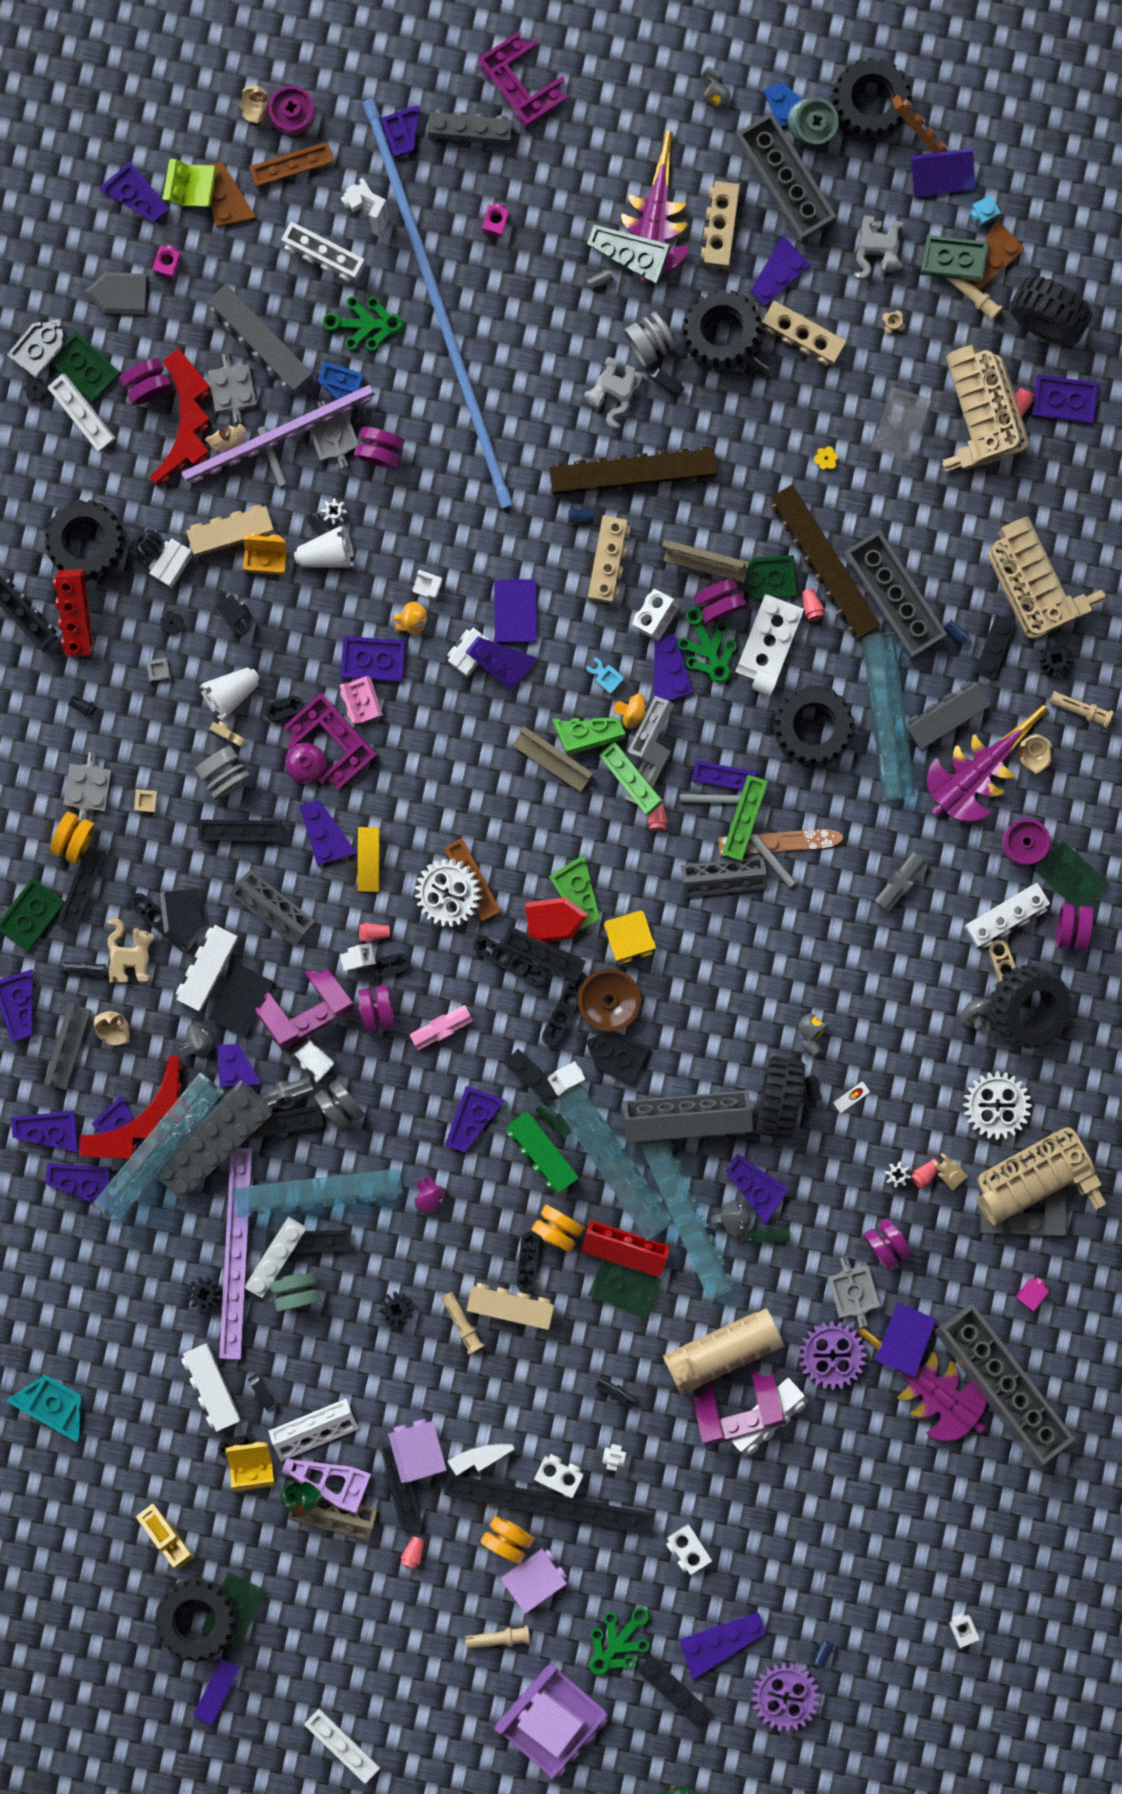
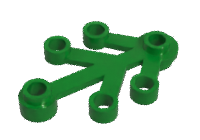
M354 296L347 299V307L350 310H354L362 319H340L333 313L326 314L323 318V325L328 331H335L338 327L361 328L353 337L346 339L345 346L349 351L356 350L358 343L374 328H383L374 338H369L366 341V348L369 351H376L378 344L389 334L396 335L400 333L404 326L402 318L397 314H389L380 305L376 297L369 298L367 306L370 310L376 311L383 320L373 319ZM351 300H355L357 302L356 305L353 307L349 305V302ZM373 300L377 302L375 307L369 305ZM329 320L335 321L334 326H329L327 323ZM393 321L397 323L395 328L389 326ZM349 341L355 342L354 347H349L347 344ZM374 341L376 346L370 348L368 346L369 342Z
M691 608L686 613V620L689 624L694 625L703 646L692 643L687 638H681L678 641L679 649L681 651L689 650L708 657L711 665L699 662L696 657L692 656L687 659L686 666L691 670L698 669L709 673L710 678L715 683H725L730 677V669L727 665L732 652L736 650V642L731 639L725 642V651L720 662L716 653L723 634L728 629V624L725 621L717 622L715 626L716 632L712 642H710L701 622L702 611L698 608ZM693 613L698 615V619L695 621L690 618V615ZM724 624L726 629L720 631L718 625ZM686 641L688 643V646L686 648H682L680 646V642ZM727 643H733L734 648L732 650L727 649ZM689 660H695L696 666L691 667L688 663ZM722 670L724 672V675L722 677H718L716 675V671Z
M637 1607L633 1610L631 1621L617 1638L615 1628L616 1614L610 1611L604 1615L609 1647L604 1653L601 1644L603 1631L600 1628H594L591 1631L595 1655L590 1659L589 1668L593 1674L598 1676L604 1675L610 1668L626 1667L631 1669L636 1664V1660L632 1655H627L624 1659H611V1657L617 1652L638 1650L646 1652L649 1649V1642L646 1639H640L638 1642L624 1643L638 1625H643L648 1621L649 1614L645 1608ZM638 1612H643L644 1618L638 1619L636 1617V1614ZM612 1614L615 1619L612 1622H608L606 1617ZM595 1631H599L601 1633V1636L599 1638L593 1637V1633ZM646 1642L647 1647L640 1649L639 1643ZM627 1658L633 1659L632 1665H626L625 1661ZM602 1661L604 1663V1666L602 1668H597L596 1662Z

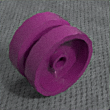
M295 85L284 86L271 96L269 115L274 128L280 134L288 137H298L307 133L313 126L315 108L310 94L303 88Z
M159 358L139 363L119 377L123 388L130 389L127 396L132 406L149 402L161 396L172 387L168 375L162 374L164 367Z
M362 427L359 439L365 444L356 445L354 457L375 466L397 469L400 457L394 452L403 450L405 439L384 430Z
M735 578L716 583L693 596L697 607L708 606L701 613L705 624L728 617L747 605L743 595H732L739 588Z
M1025 818L1016 821L1006 829L1002 836L1004 855L1016 865H1033L1045 857L1050 848L1048 830L1035 819ZM1027 838V842L1030 843V845H1024L1023 840Z
M1062 903L1057 923L1056 948L1067 950L1071 946L1073 939L1075 951L1087 952L1093 925L1092 907L1080 906L1076 914L1073 904Z
M387 984L376 987V1000H373L372 992L369 988L358 990L359 1010L367 1035L378 1032L377 1020L379 1019L385 1032L396 1030Z
M886 1218L878 1224L883 1237L874 1229H870L863 1236L884 1267L891 1272L898 1267V1261L894 1253L903 1261L908 1260L914 1254L898 1228H895L892 1222Z

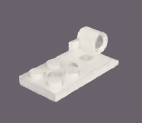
M767 594L764 596L735 672L755 679L751 689L771 696L804 609ZM780 615L783 618V624L780 627L772 625L771 619L773 616ZM768 634L776 638V643L771 647L764 644V637ZM759 654L767 655L768 663L765 666L757 664L756 657Z

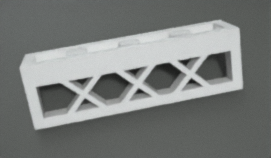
M363 189L360 195L364 214L370 218L372 234L380 237L389 220L386 200Z
M344 1399L269 1430V1435L280 1461H283L359 1428L347 1399ZM350 1419V1425L345 1427L340 1426L342 1422H345ZM325 1429L331 1430L329 1434H320ZM306 1437L312 1438L307 1443H301V1440ZM287 1445L292 1446L290 1450L283 1453L280 1448Z

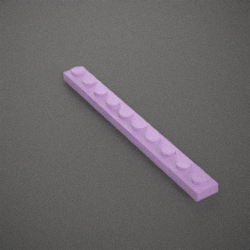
M370 385L185 470L182 472V475L187 482L196 483L203 479V475L218 473L222 470L221 467L227 464L229 466L235 465L241 461L240 458L246 455L252 457L258 454L261 448L274 447L283 438L286 440L291 439L297 435L296 432L302 429L307 431L316 426L315 423L319 421L327 422L335 417L334 414L339 412L346 413L351 411L353 406L358 403L363 405L370 402L372 397L375 396V392Z
M236 1148L230 1156L219 1358L241 1359L252 1149Z

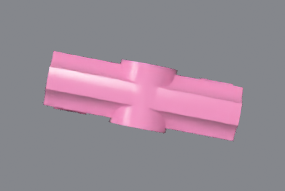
M464 1005L447 1015L444 1014L430 1021L427 1026L412 1032L410 1037L417 1050H420L435 1041H440L452 1035L457 1029L470 1024L473 1019Z

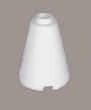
M344 526L335 528L297 547V552H294L296 563L300 564L301 567H353L354 562H350V557L354 556L351 539L348 533L344 534L343 532L346 528Z
M247 667L204 682L200 685V688H204V691L201 693L213 712L217 710L220 714L217 717L223 720L259 685L258 680L260 678L254 669L250 670Z

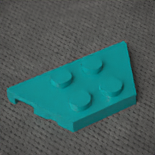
M43 1375L6 1401L73 1441L78 1442L82 1395L48 1375Z

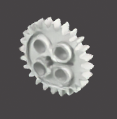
M442 859V864L438 860L434 862V866L432 864L428 865L429 871L424 870L421 872L424 878L417 879L421 885L415 887V889L420 890V894L415 895V897L421 898L417 905L424 906L421 913L428 912L427 919L435 917L434 924L441 921L442 926H446L449 922L450 927L455 926V923L458 925L463 924V919L465 921L470 920L469 914H476L473 908L480 907L476 900L482 899V896L477 895V892L481 891L482 888L476 887L480 880L473 879L476 872L469 873L470 866L463 868V861L458 862L456 865L455 859H451L450 862L447 859ZM441 874L446 876L447 881L445 884L440 881ZM460 882L465 886L463 893L458 888ZM449 889V893L452 894V896H448V892L445 890ZM433 893L439 896L438 903L434 902L432 898ZM457 896L463 897L465 901H462V899L458 898ZM452 901L457 904L456 912L451 909Z
M996 1071L995 1076L992 1077L989 1072L987 1073V1079L982 1075L979 1076L980 1083L975 1080L972 1081L975 1088H967L971 1094L964 1095V1098L969 1100L968 1103L963 1104L964 1107L969 1109L964 1112V1115L971 1116L967 1123L974 1122L975 1124L972 1129L974 1130L979 1127V1135L986 1131L987 1138H990L993 1133L995 1139H999L1000 1134L1005 1139L1007 1138V1132L1015 1135L1014 1128L1022 1130L1020 1122L1027 1123L1023 1117L1030 1115L1025 1110L1032 1107L1031 1104L1026 1103V1100L1031 1097L1024 1096L1023 1094L1027 1091V1088H1019L1022 1081L1014 1083L1015 1076L1007 1079L1008 1074L1006 1072L1000 1077L999 1071ZM984 1089H989L992 1092V1098L989 1101L984 1100L981 1096ZM1005 1089H1009L1013 1093V1098L1010 1101L1004 1100L1002 1096ZM997 1099L1000 1104L1011 1103L1015 1104L1016 1107H1001L996 1111L995 1107H979L978 1105L979 1103H996ZM984 1110H989L992 1114V1118L988 1122L981 1118ZM1005 1110H1009L1013 1114L1010 1122H1006L1002 1118Z

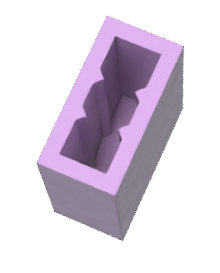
M425 1419L413 1422L414 1426L407 1428L405 1424L395 1427V1432L388 1433L401 1483L446 1471L433 1421L426 1422Z
M540 1548L522 1561L521 1565L518 1564L501 1576L502 1582L524 1613H527L566 1585L565 1578H567V1575L561 1567L556 1568L552 1561L555 1558L548 1549L544 1551L543 1548Z
M544 1690L542 1694L537 1692L530 1702L533 1705L529 1711L524 1709L517 1719L520 1722L517 1726L554 1756L558 1757L585 1721Z

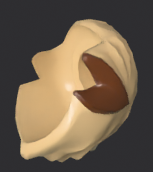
M257 85L245 87L239 104V108L243 110L242 115L244 118L257 124L265 121L269 115V96L264 89Z
M238 424L237 427L227 425L225 432L219 429L213 435L208 436L205 441L209 443L212 449L222 454L241 445L245 439L246 430L241 424Z
M1039 734L1030 735L1023 740L1019 749V758L1022 765L1035 774L1047 768L1053 759L1054 753L1051 741Z
M107 1011L95 1017L94 1028L100 1040L105 1039L106 1043L110 1045H121L130 1042L129 1025L121 1014Z

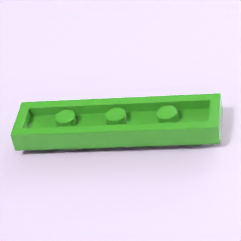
M613 742L599 755L646 815H651L664 803L616 742Z
M751 775L747 776L722 852L723 855L742 861L768 781Z

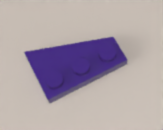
M130 161L99 188L155 223L170 210L169 206Z
M675 634L661 637L659 641L654 640L653 699L657 696L670 701L693 694Z

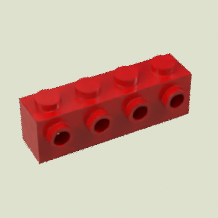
M84 569L59 570L53 578L54 590H57L58 597H56V609L60 610L58 626L63 633L61 648L65 649V656L90 655L94 645Z
M590 1220L581 1252L645 1272L649 1275L661 1277L670 1246Z

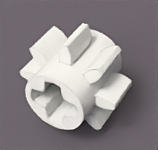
M333 498L332 503L325 501L327 507L321 510V513L327 514L324 521L326 522L330 519L333 525H335L337 520L343 522L342 514H347L346 510L341 509L344 506V502L338 504L335 498ZM333 508L335 510L338 508V515H330V509Z
M898 1162L897 1167L889 1164L890 1172H884L889 1175V1179L886 1182L893 1181L895 1188L898 1186V1182L905 1186L904 1179L911 1178L905 1172L909 1167L902 1168L901 1162ZM900 1169L903 1177L896 1181L895 1176H892V1172Z
M612 1444L611 1449L605 1448L602 1463L607 1464L606 1468L616 1471L617 1467L623 1468L626 1452L621 1451V1446Z

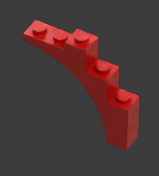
M179 348L163 360L177 387L180 401V423L177 437L170 453L161 466L149 476L156 486L167 483L171 479V474L175 471L180 472L187 466L186 462L189 461L194 467L207 461V456L210 455L208 449L195 434H201L209 427L210 419L196 402L198 400L200 402L205 400L210 395L211 388Z
M170 1055L167 1057L166 1071L160 1089L152 1102L138 1117L114 1131L80 1136L79 1157L132 1159V1155L136 1153V1142H132L133 1139L156 1140L158 1135L162 1134V1123H159V1119L183 1120L184 1115L187 1116L188 1103H185V1098H177V1094H180L181 1082H177L178 1073H181L182 1061H178L179 1056Z

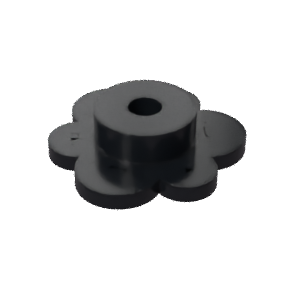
M28 378L27 384L24 385L23 389L26 391V397L29 400L35 398L40 400L43 397L42 394L47 393L48 388L43 384V379Z
M173 611L166 612L165 617L160 619L162 623L161 630L164 633L170 632L172 635H175L177 630H182L184 623L181 621V615H175Z

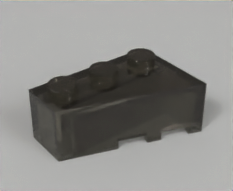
M312 1036L309 1039L306 1037L284 1051L308 1072L314 1080L320 1083L336 1066L333 1062L336 1058L327 1050L323 1053L318 1048L320 1043Z

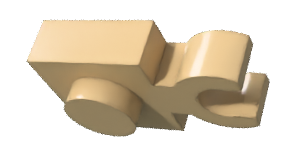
M221 721L218 724L213 722L209 728L211 732L240 747L245 742L243 737L230 731V726Z
M942 1153L943 1163L938 1164L934 1161L933 1165L941 1171L938 1174L951 1190H954L968 1176L954 1160L950 1161Z

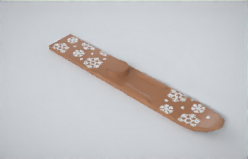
M827 829L757 834L770 852L827 848L838 844L843 839L841 833ZM750 835L744 854L761 853L750 840L754 835ZM718 837L720 856H726L722 852L727 837Z

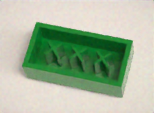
M527 1111L507 1126L509 1131L506 1133L513 1142L519 1141L522 1145L520 1151L527 1159L529 1157L533 1159L535 1164L532 1166L539 1175L544 1174L547 1177L548 1181L545 1183L552 1192L557 1190L560 1193L579 1178Z

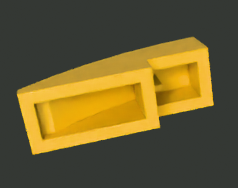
M358 827V892H379V827Z
M154 1504L136 1516L173 1568L179 1570L194 1558L188 1547Z

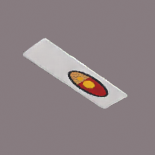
M861 1082L833 1102V1104L842 1113L870 1091Z

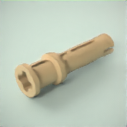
M946 278L975 303L974 306L977 310L981 309L989 316L990 321L1003 309L1001 305L998 306L989 298L990 295L981 293L969 281Z
M1056 691L1053 692L1049 702L1086 717L1088 722L1094 721L1099 723L1106 729L1113 715L1111 710L1108 712L1098 708L1096 704H1091L1090 706Z
M453 1291L441 1297L460 1332L459 1338L463 1339L468 1348V1355L484 1347L485 1344L480 1342L475 1332L476 1328L468 1322Z
M528 1625L519 1629L511 1630V1628H507L502 1632L465 1636L467 1650L507 1644V1646L513 1647V1644H530Z

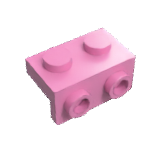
M370 676L340 685L341 697L346 703L347 715L352 724H361L383 715Z

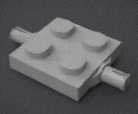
M226 353V356L222 354L224 367L208 371L215 413L223 411L232 412L234 424H238V421L242 423L240 411L246 407L256 406L249 364L232 365L230 353Z
M322 400L323 406L326 405L325 400ZM320 401L317 402L318 407L321 408L322 405ZM339 412L334 414L335 417L327 422L322 420L315 423L316 426L309 431L320 461L337 458L340 469H344V465L346 468L349 466L345 455L349 451L355 450L356 445L359 444L347 412Z
M88 752L87 764L69 765L63 805L80 810L79 823L82 821V815H84L83 820L87 819L88 811L97 810L105 812L111 770L95 766L97 753H93L91 761L92 752Z
M848 1256L840 1258L843 1271L828 1277L839 1318L848 1315L857 1316L859 1328L863 1327V1324L867 1326L864 1313L870 1309L880 1307L869 1266L858 1269L851 1268Z

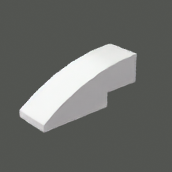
M493 1444L476 1447L448 1459V1463L456 1475L472 1465H475L477 1470L480 1471L514 1450L515 1447L513 1444Z

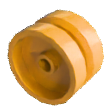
M67 811L53 836L49 853L61 857L66 852V861L77 865L89 846L95 829V823L87 819L79 823L78 815Z
M546 1204L541 1215L550 1221L549 1225L541 1220H536L531 1230L541 1235L542 1239L558 1248L559 1246L570 1253L575 1242L566 1236V1233L569 1232L579 1237L585 1227Z
M494 1516L490 1527L499 1536L491 1532H485L480 1542L502 1557L521 1565L526 1555L516 1545L530 1548L535 1538L518 1525Z

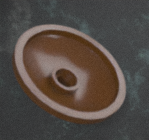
M617 969L598 970L588 976L580 987L578 994L580 1013L589 1025L598 1030L617 1031L623 1029L635 1019L640 1009L641 996L639 988L635 981L623 971ZM611 997L613 1003L608 1005L605 1003V999Z

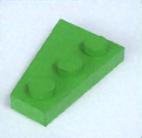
M579 718L571 719V721L552 719L555 731L567 756L625 739V732L619 718H593L591 721H579Z
M584 855L549 876L562 898L567 897L576 906L589 914V917L580 927L582 930L600 919Z

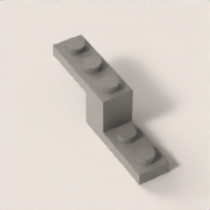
M657 696L654 697L628 750V753L643 761L639 771L652 788L671 752L657 743L656 739L674 705L670 701ZM627 792L624 799L631 803L637 804L635 800L632 798V796Z

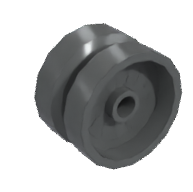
M336 1078L329 1084V1089L334 1095L333 1098L325 1090L319 1091L314 1097L331 1123H334L343 1132L350 1127V1121L345 1116L346 1112L356 1121L363 1117L365 1113L343 1084Z

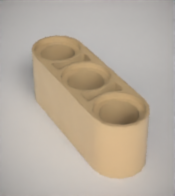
M995 941L989 946L988 954L997 979L1001 982L1003 974L1000 972V967L1003 964L1008 965L1011 969L1016 967L1005 942ZM995 945L1003 947L1004 952L1002 956H996L993 953Z

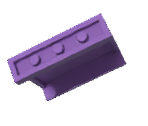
M549 1662L498 1721L494 1729L499 1734L502 1733L545 1771L550 1779H553L554 1776L558 1778L565 1771L564 1765L568 1760L572 1762L580 1753L578 1751L579 1747L582 1744L587 1745L594 1737L591 1733L596 1728L601 1729L608 1719L605 1718L607 1712ZM544 1690L585 1721L558 1757L554 1756L517 1726L520 1722L517 1719L524 1709L529 1711L533 1705L530 1702L537 1692L542 1694Z

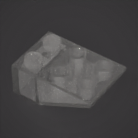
M891 387L871 450L910 462L931 399Z

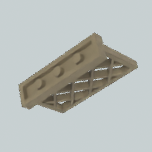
M664 540L662 547L666 553L664 562L725 579L735 578L736 582L740 583L745 581L749 562Z

